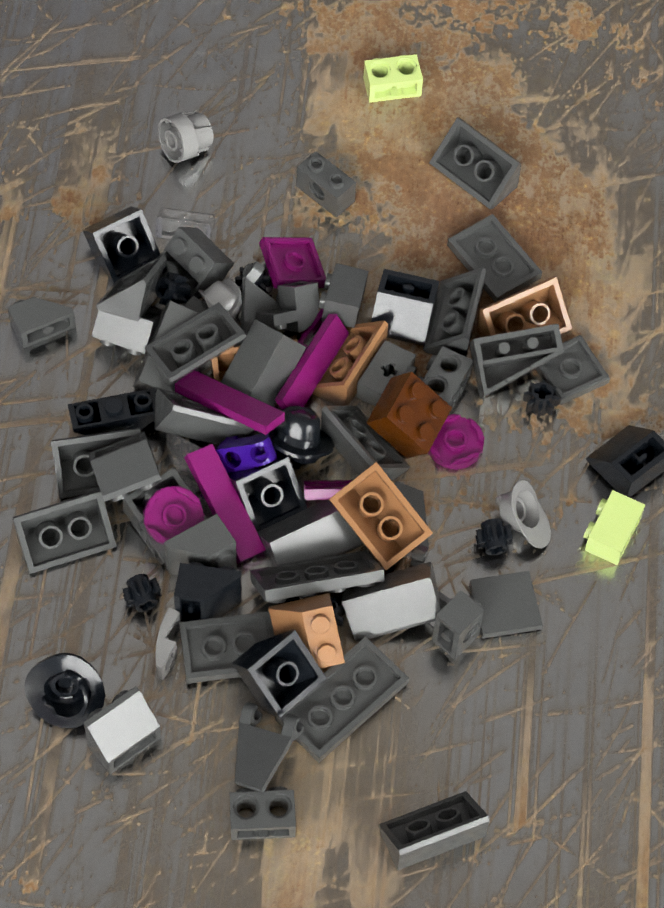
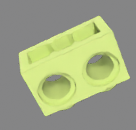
M417 54L381 59L375 58L364 61L363 78L369 103L422 95L423 77Z

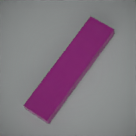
M328 314L295 369L276 396L275 401L281 409L295 405L305 406L348 337L349 332L337 314Z
M195 370L175 383V392L265 435L285 421V412Z
M213 444L187 454L184 459L212 514H218L236 541L237 564L265 552L266 549Z

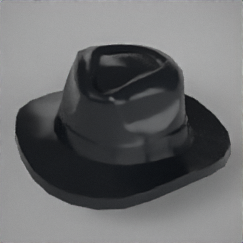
M297 405L281 409V411L285 412V421L268 433L276 450L300 464L316 463L319 458L333 453L335 445L332 439L320 429L321 420L315 411Z
M71 653L52 655L38 662L26 677L25 693L30 705L39 717L54 726L77 728L84 725L83 722L86 721L91 712L104 706L105 689L103 681L97 670L81 656Z

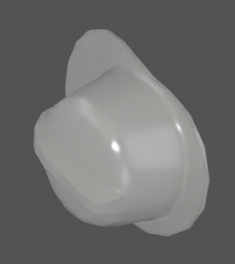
M226 278L223 281H216L205 291L199 289L209 308L219 302L239 325L237 317L242 305L241 290L232 279Z
M519 480L514 484L512 491L497 497L500 517L504 525H511V530L522 532L532 546L542 549L549 544L551 539L550 523L537 499L533 487L528 481Z

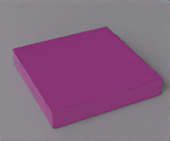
M262 237L259 245L274 288H278V285L297 281L318 283V288H324L326 275L312 238Z

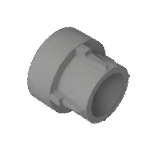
M196 110L189 113L180 112L165 117L158 124V138L161 148L167 158L174 163H180L199 156L200 152L209 150L208 147L213 143V129L208 118L203 113H197Z

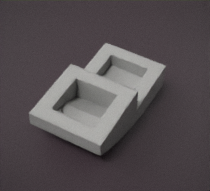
M170 607L162 620L156 642L157 678L160 680H164L177 657V644L172 640L180 627V612Z

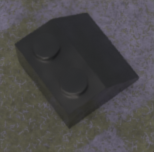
M136 207L126 208L82 230L93 256L113 284L121 277L161 255L142 209Z
M275 450L277 458L269 464L228 473L257 532L307 509L290 459L278 450Z
M294 629L255 643L232 662L262 709L279 718L327 679Z

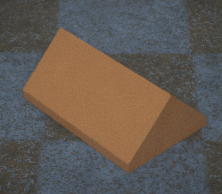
M557 277L549 278L481 308L477 332L480 337L558 323L561 334L572 330Z
M385 320L356 324L355 328L346 327L349 332L348 337L312 394L336 406H348L357 393L358 381L384 341L387 340L388 323Z
M377 462L329 499L385 571L433 534Z

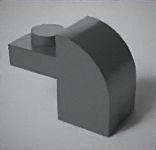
M297 281L278 285L280 308L257 312V320L265 325H269L274 330L282 329L284 331L302 332L312 325L318 314V283Z

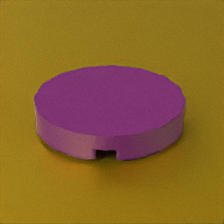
M450 414L447 416L428 454L435 463L444 468L456 470L467 468L477 462L483 452L485 438L482 429L469 417L466 419L458 414Z
M171 486L156 491L148 499L143 511V520L148 534L157 543L164 545L165 541L204 521V514L199 498L191 490L181 486Z

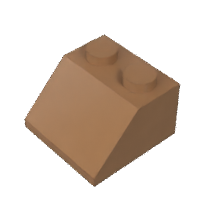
M329 593L268 607L274 635L276 636L291 629L296 630L320 669L345 663Z

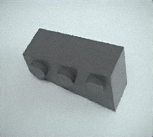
M559 323L473 339L469 346L472 360H474L473 367L480 400L559 357L564 352Z

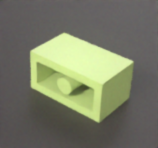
M612 490L608 500L602 498L595 514L599 515L596 523L590 521L583 538L588 539L585 551L618 565L641 520L645 504Z

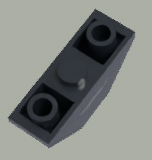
M155 388L68 404L73 432L81 435H91L140 428L142 430L155 420Z

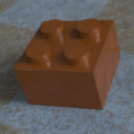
M411 371L392 377L389 380L366 423L408 459L429 452L452 407Z

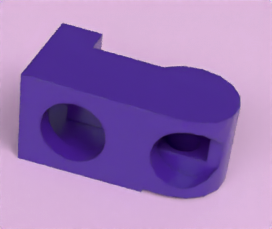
M263 433L244 438H238V436L226 437L215 449L227 473L253 469L269 464L277 458L269 434L265 435ZM227 452L230 453L232 458L230 462L227 459Z

